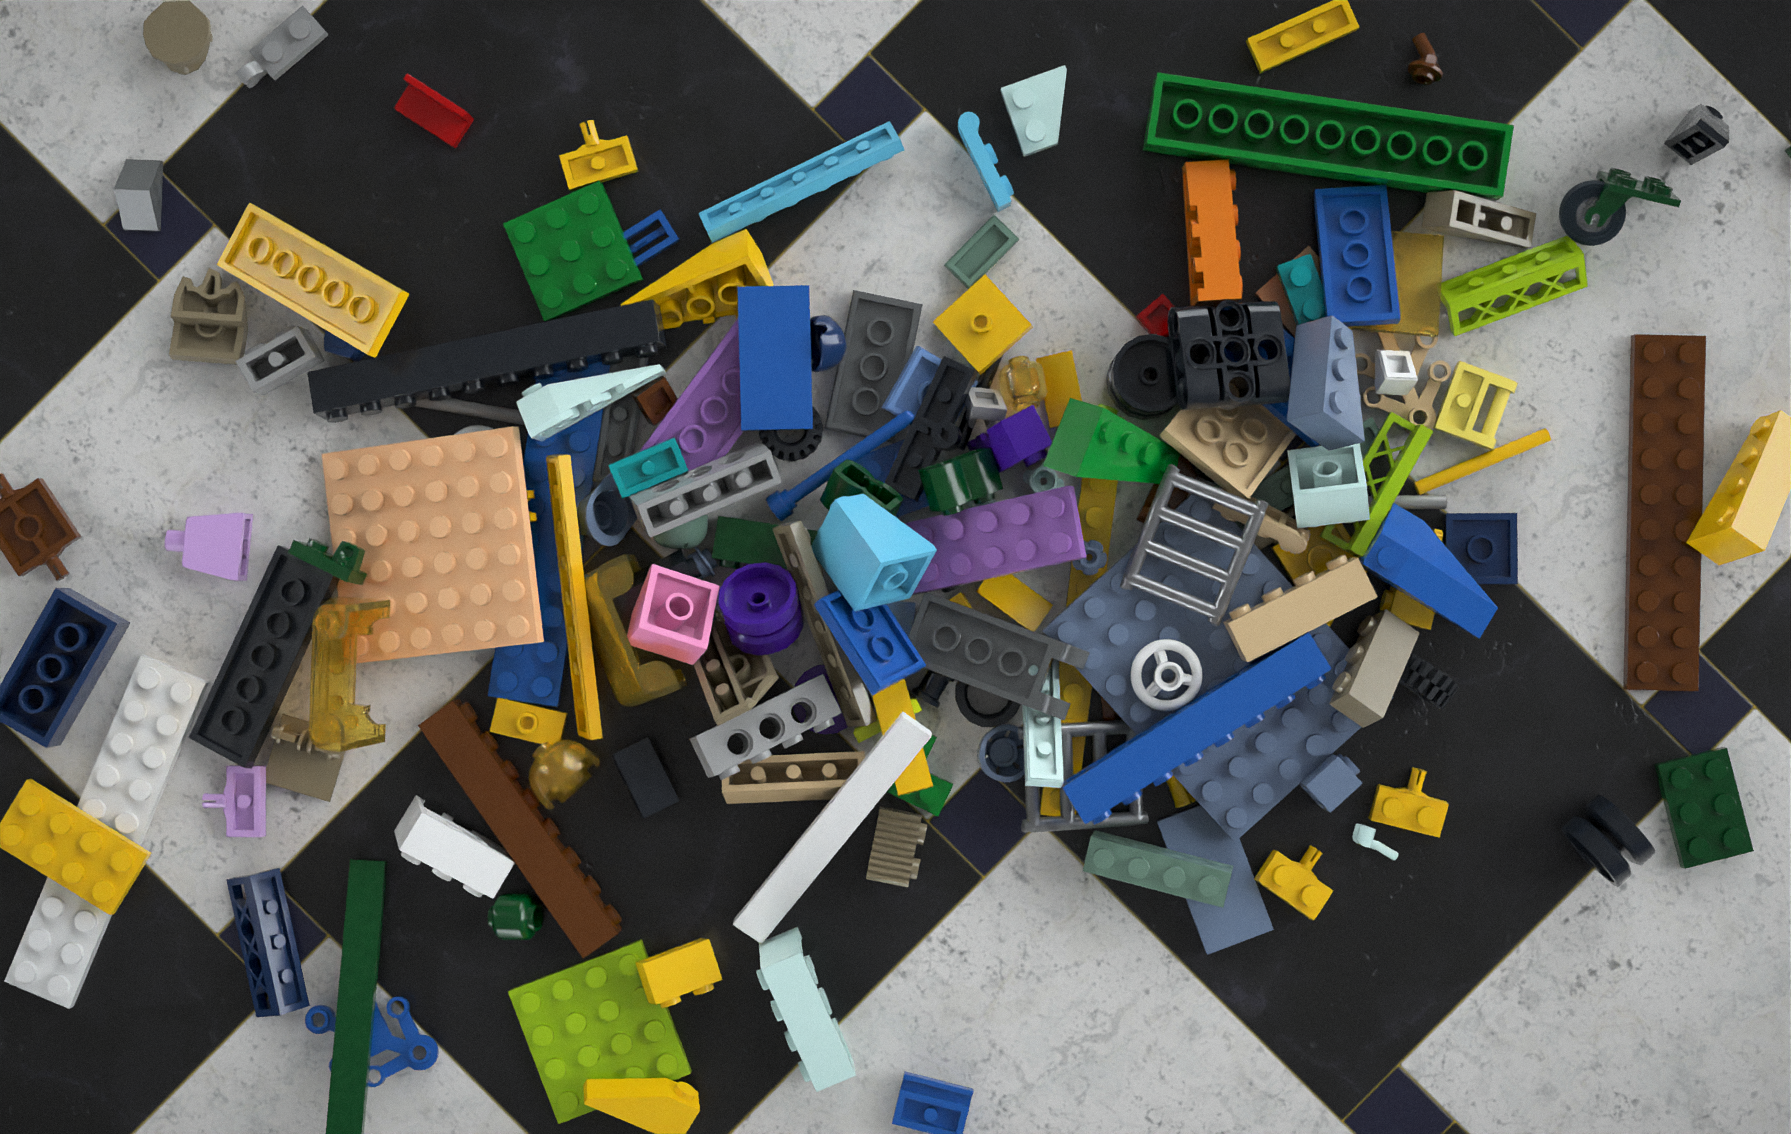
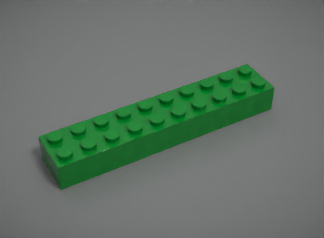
M1157 72L1153 81L1143 151L1209 161L1229 159V164L1371 185H1386V187L1425 193L1456 190L1496 202L1504 196L1514 125Z

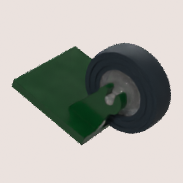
M1610 168L1609 173L1598 170L1596 175L1598 181L1591 180L1579 183L1566 193L1560 204L1559 220L1564 232L1573 241L1582 245L1595 246L1610 241L1619 233L1626 218L1625 202L1631 197L1678 208L1681 200L1672 192L1673 188L1666 186V182L1661 179L1645 176L1644 181H1640L1630 177V172Z

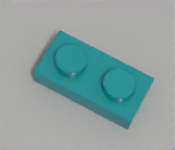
M1311 254L1276 266L1277 275L1296 325L1324 318L1325 309L1322 283Z
M675 437L608 464L622 499L689 471Z

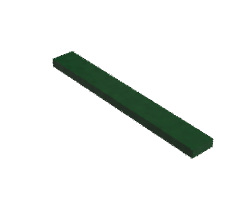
M350 859L325 1134H364L388 864L385 861Z

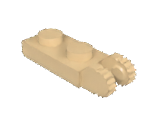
M1250 496L1248 500L1255 503L1258 499ZM1217 503L1213 506V509L1221 512V516L1229 521H1239L1246 524L1249 516ZM1268 505L1257 535L1278 540L1282 550L1290 551L1295 555L1303 553L1311 534L1308 527L1297 528L1295 519Z

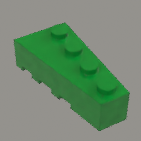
M1070 398L1043 466L1075 477L1160 484L1168 465L1173 464L1177 467L1180 453L1169 444L1107 409Z

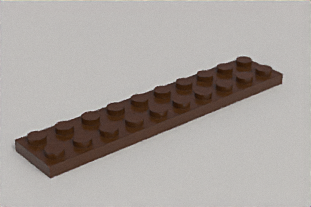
M1631 335L1623 689L1699 691L1702 553L1686 542L1701 518L1703 508L1706 336Z

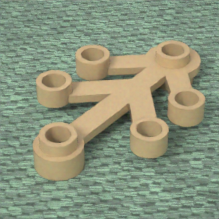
M1393 324L1365 326L1369 332L1378 335L1383 350L1400 351L1391 329ZM1430 327L1420 329L1414 337L1415 345L1410 355L1416 375L1420 371L1428 350L1434 347L1438 341L1437 332ZM1423 332L1429 333L1432 337L1429 345L1423 344L1420 340ZM1364 353L1356 354V358H1362L1366 363L1363 371L1357 370V375H1366L1375 379V363L1371 362L1370 357ZM1442 360L1430 364L1427 369L1429 378L1419 398L1413 386L1407 395H1401L1404 403L1385 397L1384 394H1378V402L1371 404L1367 400V394L1369 391L1376 392L1375 386H1372L1362 392L1361 401L1367 408H1378L1388 413L1393 412L1414 425L1419 424L1414 422L1413 414L1416 411H1420L1425 416L1422 425L1432 430L1436 423V412L1432 404L1441 383L1450 377L1451 368L1447 362ZM1436 365L1442 366L1445 370L1442 378H1437L1433 373Z

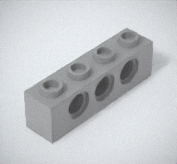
M759 441L632 494L629 497L641 528L651 538L780 484L782 480L770 449Z
M822 674L755 706L751 710L719 726H715L690 738V741L707 777L718 775L720 780H723L739 772L738 764L748 759L751 760L752 764L768 758L772 755L769 749L782 743L785 749L802 741L801 733L812 727L815 733L834 725L832 717L842 712ZM795 704L801 705L806 711V718L803 723H798L792 718L791 710ZM764 719L771 721L775 727V733L771 739L763 737L760 733L759 726ZM731 735L740 737L743 742V750L739 755L733 754L728 749L727 742Z

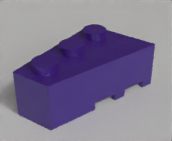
M1031 405L986 430L987 433L976 436L975 439L967 443L969 451L991 447L1000 474L1024 462L1027 468L1045 459L1052 441L1034 405Z

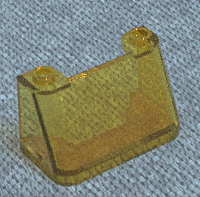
M632 554L616 557L584 574L591 640L615 698L619 703L627 707L639 706L688 685L682 669L672 670L668 664L659 661V659L642 665L635 647L630 645L627 633L624 630L612 599L629 591L633 585V573L641 570L636 556Z
M346 596L332 597L324 601L314 613L312 624L309 735L312 743L319 749L342 752L385 742L386 724H377L370 718L368 713L370 712L371 705L355 704L357 635H372V626L376 621L390 618V600Z

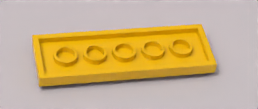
M252 203L248 204L216 264L376 358L409 296V293Z

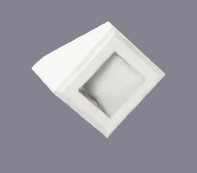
M1377 350L1375 352L1376 394L1407 395L1418 381L1410 351Z

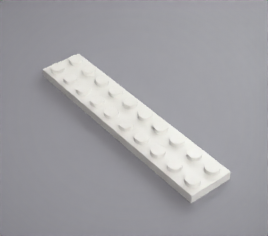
M140 655L77 807L141 846L209 682L149 656ZM47 877L4 982L68 1009L74 1007L112 915L107 914Z

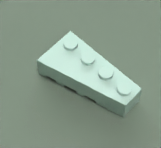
M798 927L766 939L762 944L759 943L761 969L756 972L763 990L770 989L774 1000L770 1001L777 1021L784 1020L788 1028L784 1035L792 1052L798 1050L802 1061L798 1062V1066L804 1081L808 1082L811 1080L816 1092L854 1077L856 1073L853 1058L836 1018L831 1019L830 1017L832 1010L826 993L822 987L817 988L816 986L818 979L810 955L803 957L802 936Z

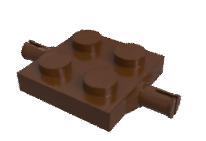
M1 473V551L18 576H25L38 566L47 565L56 581L64 579L70 572H68L59 556L66 547L80 539L81 535L42 478H37L24 488L14 490L4 476V473Z

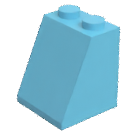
M865 494L849 497L842 496L835 499L811 545L815 557L854 611L911 598L937 551L932 543Z

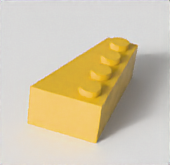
M1780 410L1767 416H1761L1753 423L1747 439L1686 542L1717 565L1763 552L1767 547L1791 489L1790 416Z

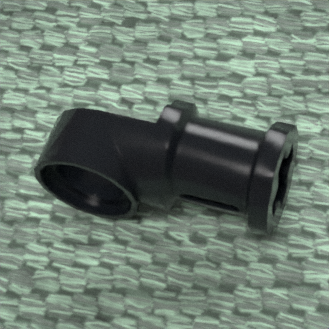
M928 669L919 686L913 687L911 693L938 708L941 704L939 702L940 696L949 682H954L955 679Z

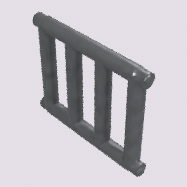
M1169 464L1124 571L1120 587L1125 590H1132L1133 587L1207 616V621L1211 622L1214 626H1219L1269 504L1263 500H1256L1254 503L1179 473L1180 469L1173 464ZM1174 487L1249 516L1241 536L1166 507ZM1160 521L1234 549L1235 552L1228 569H1223L1153 541ZM1147 554L1221 583L1214 603L1139 574Z
M1123 720L1061 723L1063 780L1065 781L1073 775L1072 737L1092 736L1093 762L1107 754L1106 735L1126 734V741L1136 736V734ZM1023 726L1018 727V736L1020 740L1023 739L1024 746ZM1025 786L1026 819L1022 820V832L1134 826L1148 824L1149 822L1147 811H1143L1142 795L1129 804V812H1115L1098 824L1094 825L1092 821L1085 824L1079 815H1075V808L1062 787L1060 788L1061 816L1040 818L1039 786Z

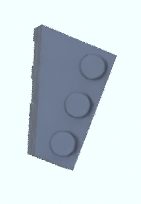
M1333 315L1296 325L1287 415L1289 423L1328 451L1365 442L1353 331Z

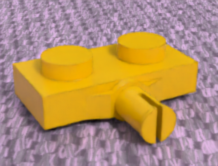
M594 120L587 121L590 135L587 124L585 122L579 124L585 144L576 151L559 155L570 191L584 188L597 181L605 182L639 172L628 136L613 140H599Z
M1412 767L1408 787L1392 788L1380 784L1377 785L1368 818L1371 821L1440 838L1449 803L1429 797L1421 790L1427 771Z
M1309 845L1300 862L1291 861L1279 851L1273 850L1254 878L1258 883L1312 920H1315L1333 892L1332 889L1319 881L1311 871L1323 854L1311 845Z

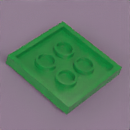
M600 181L503 223L545 322L554 320L643 280L603 183Z

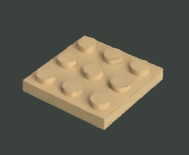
M1229 383L1231 394L1239 397L1236 386ZM1261 404L1239 406L1232 410H1225L1220 407L1182 410L1180 408L1159 436L1226 492L1248 500L1296 434Z

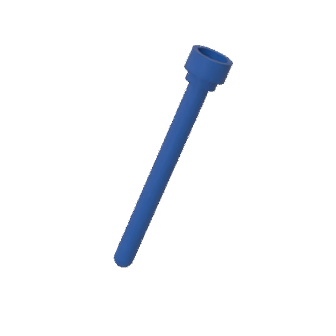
M909 410L902 412L791 490L787 491L784 489L781 492L777 490L766 498V502L772 512L780 521L788 518L794 513L793 509L797 507L796 503L829 480L834 468L846 459L854 462L858 461L909 426L915 418L913 412Z

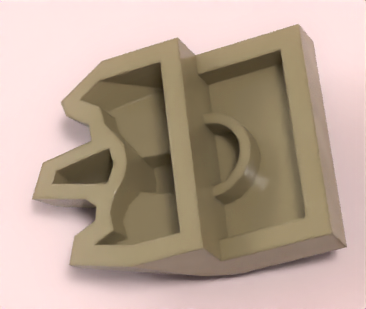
M211 268L208 269L202 284L198 287L194 286L190 278L183 276L173 298L171 318L174 321L169 356L172 360L237 365L236 360L244 357L248 335L246 301L238 281L232 282L226 289H222L220 273Z

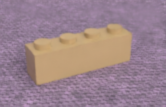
M1341 555L1326 563L1327 570L1317 575L1310 571L1294 579L1293 581L1296 586L1284 592L1281 587H1278L1262 595V603L1252 608L1247 603L1230 611L1229 615L1231 618L1223 623L1242 661L1250 662L1377 598L1378 596L1359 558L1351 557L1347 559L1346 555Z
M865 751L771 755L755 764H752L751 760L748 759L738 764L739 772L722 780V794L727 804L832 799L866 757Z

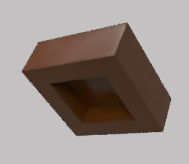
M664 376L653 380L631 394L647 422L653 426L665 417L678 399Z

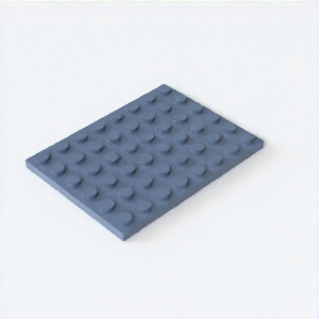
M1190 494L1174 509L1238 536H1241L1243 532L1235 522L1225 519L1221 516V512L1213 509L1214 502L1197 495ZM1164 521L1159 523L1153 541L1226 570L1235 552L1232 548ZM1255 544L1252 546L1219 626H1214L1211 622L1207 621V616L1133 587L1132 590L1122 589L1120 583L1135 547L1134 545L1046 625L1042 631L1047 637L1090 652L1084 670L1075 668L1133 732L1138 735L1176 711L1153 709L1144 704L1133 690L1130 677L1132 663L1139 651L1149 643L1161 639H1172L1184 643L1194 651L1202 667V683L1194 699L1261 657L1259 656L1250 662L1242 661L1223 623L1231 618L1229 612L1247 603L1252 608L1263 602L1261 596L1278 587H1281L1283 592L1293 587ZM1147 554L1139 573L1211 603H1214L1221 583L1149 554ZM1326 623L1309 631L1332 668L1324 674L1326 676L1325 681L1309 690L1306 686L1293 693L1296 698L1282 708L1277 709L1275 705L1263 712L1265 718L1254 726L1246 728L1244 724L1234 730L1233 734L1235 737L1224 745L1216 747L1212 744L1202 751L1204 756L1194 764L1185 767L1184 763L1171 770L1173 776L1234 842L1361 728L1360 725L1329 704L1335 692L1332 689L1333 684L1346 667L1345 657L1350 649ZM1165 650L1168 661L1178 664L1183 673L1192 675L1190 665L1184 656L1172 650ZM1154 654L1145 661L1142 668L1141 678L1145 689L1154 681V671L1157 667ZM1165 669L1162 672L1161 678L1164 682L1172 680L1173 672L1171 669ZM1181 684L1179 688L1173 691L1161 689L1155 698L1160 700L1176 699L1184 694L1189 686Z

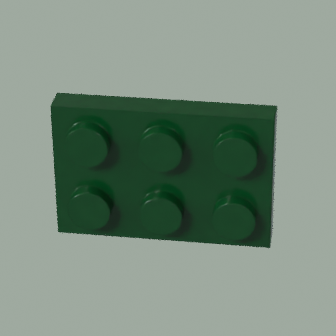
M1726 747L1654 764L1681 868L1686 869L1754 851Z

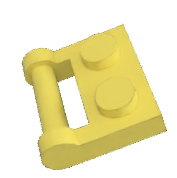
M1458 361L1433 429L1471 442L1479 447L1493 450L1497 441L1494 436L1510 393H1515L1518 383L1479 367ZM1490 385L1497 390L1480 433L1474 431L1473 427Z

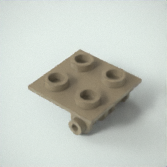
M282 714L279 726L275 725L271 734V739L275 740L266 767V783L330 802L351 734Z

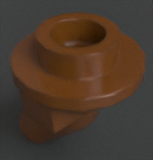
M1420 33L1412 41L1421 59L1411 62L1407 70L1412 75V79L1417 83L1430 85L1433 82L1440 81L1443 73L1436 63L1438 57H1436L1426 34Z

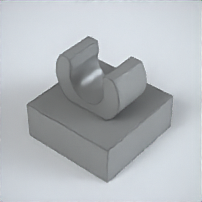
M971 387L964 402L967 409L966 419L970 428H974L977 419H983L987 429L994 426L995 421L1005 419L1007 407L1000 390Z

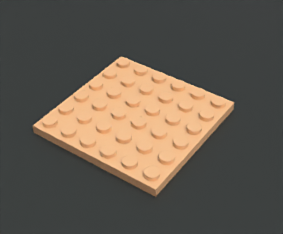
M512 426L321 454L333 554L342 541L350 542L365 550L360 567L361 571L367 573L363 585L345 582L339 579L337 584L346 665L544 642L519 427Z

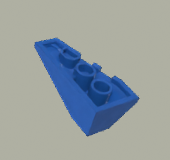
M1393 503L1364 556L1359 557L1364 570L1476 638H1480L1498 607L1425 521Z

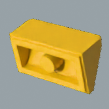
M1072 350L1036 358L1050 428L1059 426L1070 398L1082 401Z
M1012 574L983 580L975 591L1025 629L1033 632L1036 631L1053 606V604Z

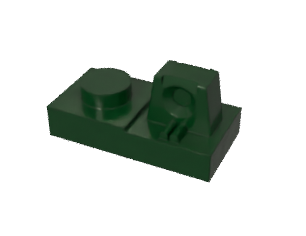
M309 538L307 543L293 540L288 551L289 554L345 582L363 585L367 573L360 570L365 550L361 547L342 541L332 555L327 552L329 546L318 540Z

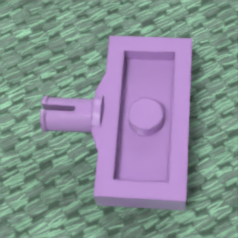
M240 765L226 766V786L223 794L204 793L202 800L215 801L202 802L203 808H223L226 817V837L266 836V765H253L252 769L244 768Z

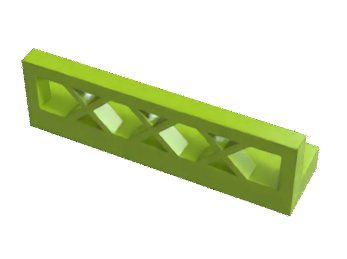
M1568 235L1436 284L1437 296L1447 308L1450 330L1454 336L1588 287L1584 253ZM1575 268L1576 278L1564 283L1558 282L1564 272ZM1537 282L1544 283L1537 293L1529 296L1524 294L1530 285ZM1505 294L1510 296L1503 306L1491 307L1497 297ZM1470 307L1476 308L1471 318L1459 322L1458 312Z
M1389 412L1362 459L1367 478L1366 484L1367 486L1369 485L1372 502L1369 505L1370 520H1363L1360 523L1358 521L1353 522L1355 532L1349 543L1331 534L1336 524L1325 525L1320 537L1355 557H1363L1430 439L1433 430L1422 424L1414 425L1397 414ZM1395 423L1409 431L1410 434L1403 446L1390 449L1386 434L1391 425ZM1383 442L1385 451L1376 453ZM1400 450L1399 454L1397 455L1394 461L1392 452ZM1386 454L1390 470L1386 477L1373 480L1369 465L1374 457ZM1382 482L1381 486L1379 487L1376 493L1374 484Z

